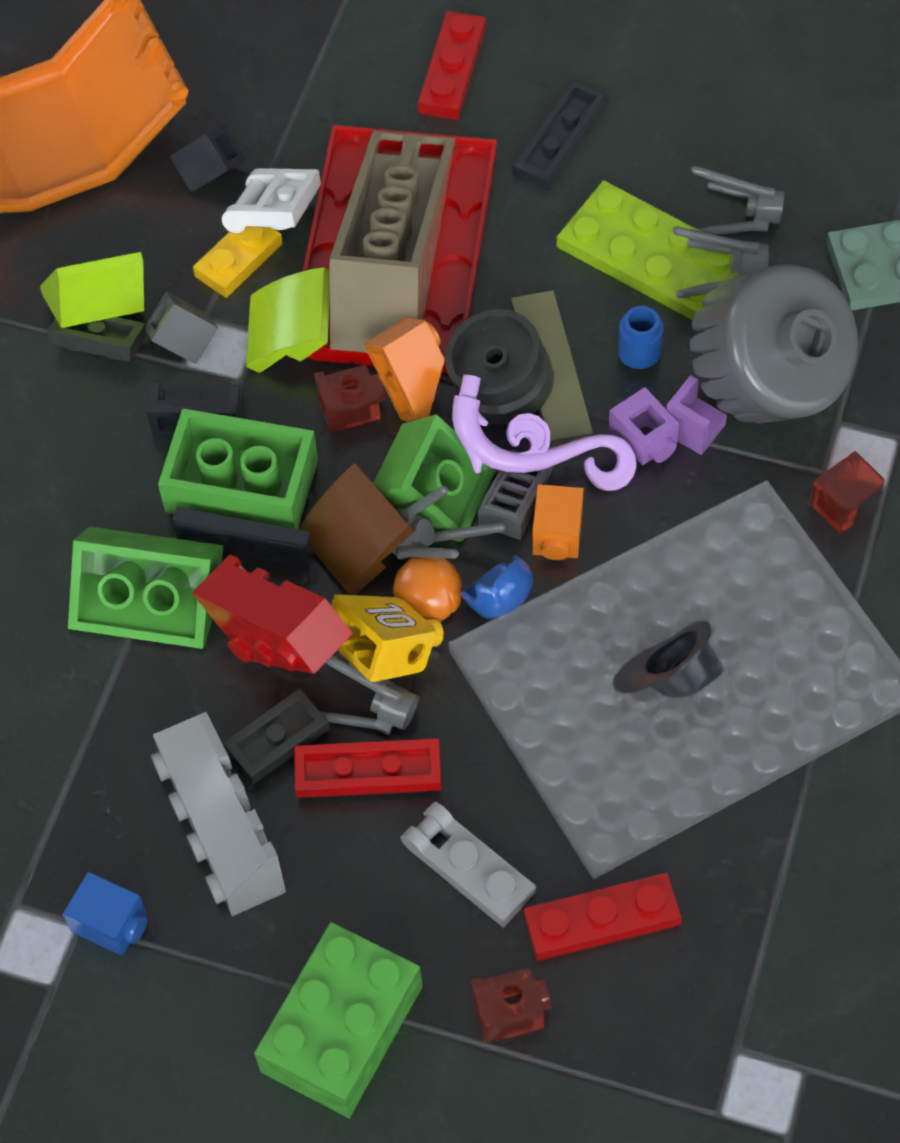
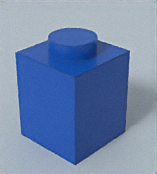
M90 872L86 874L63 913L72 933L123 956L130 943L135 944L138 942L147 925V913L139 895Z

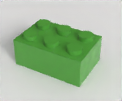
M182 408L158 482L165 512L175 514L176 508L182 507L298 530L318 462L314 431Z
M330 922L254 1053L260 1072L350 1118L422 989L420 966Z

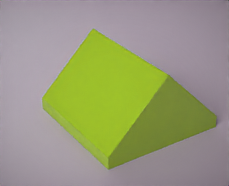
M141 252L56 268L42 283L40 288L60 327L65 328L144 311L143 258Z

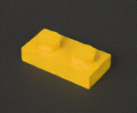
M246 226L240 233L229 232L193 266L194 275L197 279L227 298L283 244L281 233L271 227Z

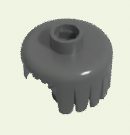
M780 264L725 279L719 283L718 288L710 291L704 297L702 305L706 307L700 309L694 315L692 321L693 330L703 332L696 334L690 339V351L693 353L702 352L704 354L693 359V370L699 377L710 378V380L701 384L704 393L713 399H723L716 402L717 407L724 412L733 414L734 418L741 422L763 424L814 415L832 405L845 391L853 376L858 357V331L853 312L837 286L814 269L801 265Z

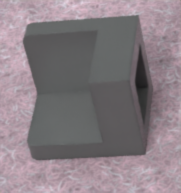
M166 291L145 325V330L154 343L192 363H197L218 330V326L211 315Z

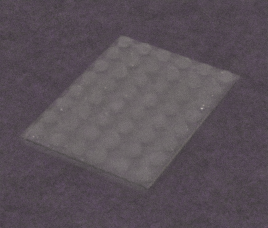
M767 480L519 606L514 611L504 614L449 642L450 654L593 879L900 713V660ZM700 620L710 623L712 633L708 643L722 663L723 672L701 691L689 697L672 698L663 696L652 687L626 694L615 690L612 685L614 676L631 658L671 638L689 624Z

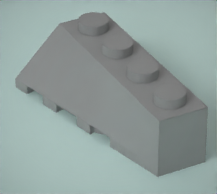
M207 712L153 734L158 752L150 755L161 782L170 778L176 792L168 796L179 822L188 818L194 832L186 836L197 862L206 859L213 874L206 876L205 879L215 903L218 904L225 901L231 915L234 916L286 893L277 853L272 843H268L262 823L255 809L251 810L245 789L236 773L232 775L230 771L232 765L228 754Z

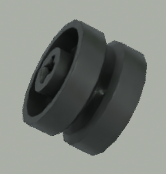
M487 310L473 315L456 328L447 343L444 361L448 376L458 390V393H460L464 374L481 378L477 400L480 401L479 412L490 424H508L517 415L535 413L544 405L552 392L555 374L550 358L542 345L536 328L521 314L511 310Z

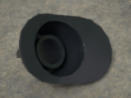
M701 620L689 624L671 638L634 656L614 676L612 685L615 690L626 694L652 687L663 696L672 698L689 697L698 693L723 672L722 663L708 643L712 633V626L708 621Z

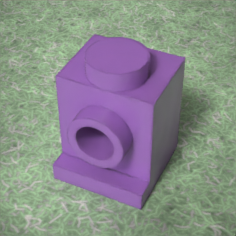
M645 387L610 410L608 434L626 440L631 445L636 459L641 465H644L651 459H654L657 463L663 462L675 451L679 422Z

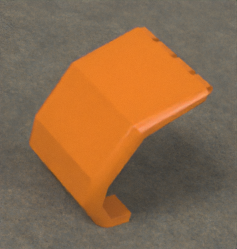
M104 0L52 59L0 77V213L31 212L116 180L186 104L188 89L177 68L174 67V62L163 41L159 38V34L147 11L144 9L141 0Z

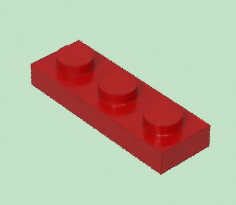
M451 11L446 12L418 101V111L420 114L459 120L485 34L486 17Z
M439 739L295 746V792L297 798L441 791Z
M667 873L524 908V919L536 961L679 926L682 919Z

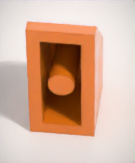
M409 317L402 319L364 343L400 419L406 422L429 417L445 360L438 347L441 341L435 328L425 320Z

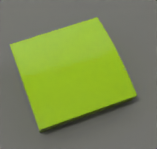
M322 267L295 273L274 281L250 295L246 367L261 373L286 355L302 361L328 343L330 270Z

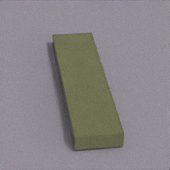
M554 291L511 298L512 311L525 316L536 328L555 374L552 392L544 405L539 409L540 417L547 423L551 433L549 448L587 436H593Z

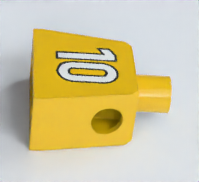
M334 595L331 606L353 633L337 651L370 682L422 672L427 665L432 647L439 646L443 640V627L437 619H424L400 598Z

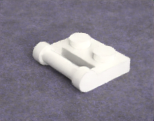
M267 168L253 170L246 180V189L236 204L230 205L222 216L223 226L233 233L242 232L246 226L271 227L275 230L295 227L321 185L319 170Z

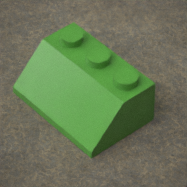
M89 526L73 540L68 629L203 649L206 645L212 617L194 597L192 592L222 563L223 545Z

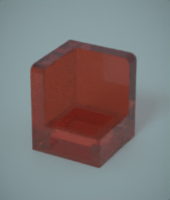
M854 451L814 480L810 504L841 534L854 524L858 505L882 489L885 479L861 455Z

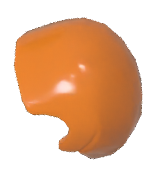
M412 557L398 570L394 579L393 593L394 597L404 600L424 619H437L441 622L459 607L463 583L456 567L447 559Z

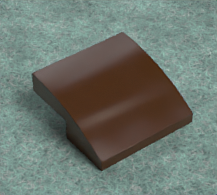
M356 463L349 467L325 492L299 528V530L310 532L313 552L349 595L359 593L386 568L382 560L415 531Z

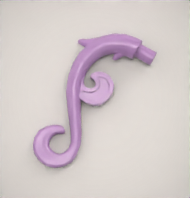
M463 375L459 396H454L452 420L455 433L465 448L475 473H481L483 463L490 468L505 472L527 473L540 471L588 450L606 447L617 455L615 468L608 472L601 471L595 465L594 458L588 457L584 461V469L589 481L601 490L615 491L626 486L633 478L636 470V455L631 445L623 438L615 435L598 434L549 448L551 433L547 423L539 416L530 413L517 415L508 423L506 431L507 439L512 447L518 446L523 437L527 438L530 442L528 451L521 453L511 452L496 446L485 436L480 426L488 425V421L479 412L480 401L477 400L481 378Z

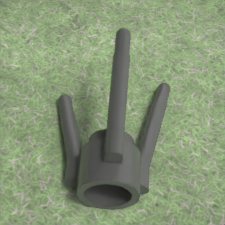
M698 166L692 167L691 172L693 174L715 181L707 184L708 189L747 199L746 216L753 217V221L709 226L697 228V230L714 235L746 231L767 232L769 223L779 225L783 210L784 191L775 190L773 187L756 185Z
M682 227L673 228V234L689 239L687 245L691 248L729 254L730 273H738L740 275L768 267V244L744 242ZM721 281L681 289L676 292V296L678 298L708 294L710 291L718 288Z
M441 486L411 506L397 510L415 531L395 548L392 553L399 560L411 557L455 559L459 556V552L456 549L428 548V546L434 542L503 532L506 530V525L504 523L486 524L434 532V528L429 520L415 515L448 493V488Z
M331 656L325 662L332 668L376 692L370 711L377 713V719L320 711L329 723L375 729L386 735L391 734L393 727L401 730L407 728L416 710L419 695L394 684L388 679L370 682L350 662L347 664L335 656Z

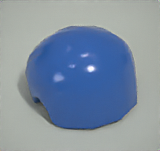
M517 555L513 557L514 561L509 565L503 562L499 563L460 593L466 603L480 616L487 619L504 618L519 609L527 599L533 586V576L528 564Z

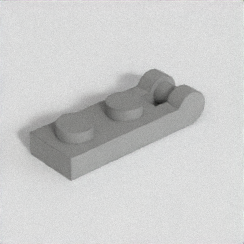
M433 802L423 813L425 819L417 827L410 826L401 835L402 842L413 854L504 928L536 894V885L458 823L446 808L437 802ZM438 832L448 839L440 849L430 842Z

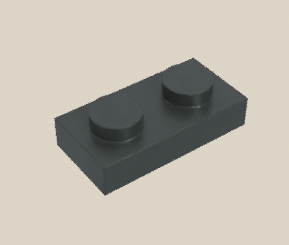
M118 317L61 328L55 318L47 330L48 344L129 362L146 338L145 323Z
M299 688L223 742V746L229 757L254 785L294 756L295 746L309 745L329 731V723Z

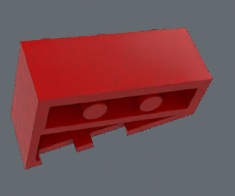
M229 555L192 592L194 597L230 639L227 645L231 652L246 663L251 661L261 663L267 667L272 665L285 668L288 671L297 670L315 674L353 634L324 597L287 580L280 587L266 581L270 577L267 571L257 567L252 573H249L242 567L240 559Z

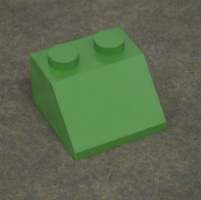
M432 415L402 423L374 480V484L397 510L407 508L441 486H446L448 488L446 495L415 515L429 520L434 528V532L470 527L496 469L490 468L483 463L481 473H475L471 460L455 430L438 415ZM464 538L454 539L457 542L464 540Z

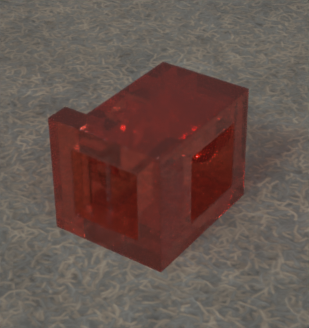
M366 364L324 376L323 371L314 374L318 400L330 433L381 419L379 401L386 399L383 384L379 374L370 376Z
M530 968L481 980V977L471 980L472 999L485 1044L544 1028L543 1011L551 1009L550 999L544 979L534 981ZM518 994L522 997L516 1004H508L503 999Z

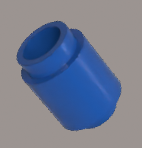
M647 306L633 307L620 320L618 355L621 361L631 368H649L656 364L661 357L664 326L661 318L652 308Z

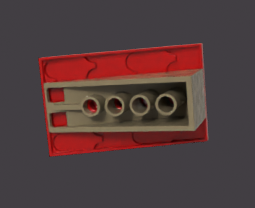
M341 125L332 126L303 271L322 267L330 270L328 343L305 359L311 358V360L349 364L354 362V364L374 366L364 343L406 317L425 320L435 328L441 341L438 347L445 358L449 339L456 328L469 319L495 168L497 140ZM445 361L441 373H448Z

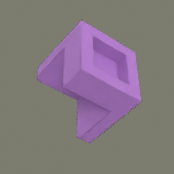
M690 375L668 402L666 410L679 422L677 441L702 455L726 425L727 414L697 398L699 379Z

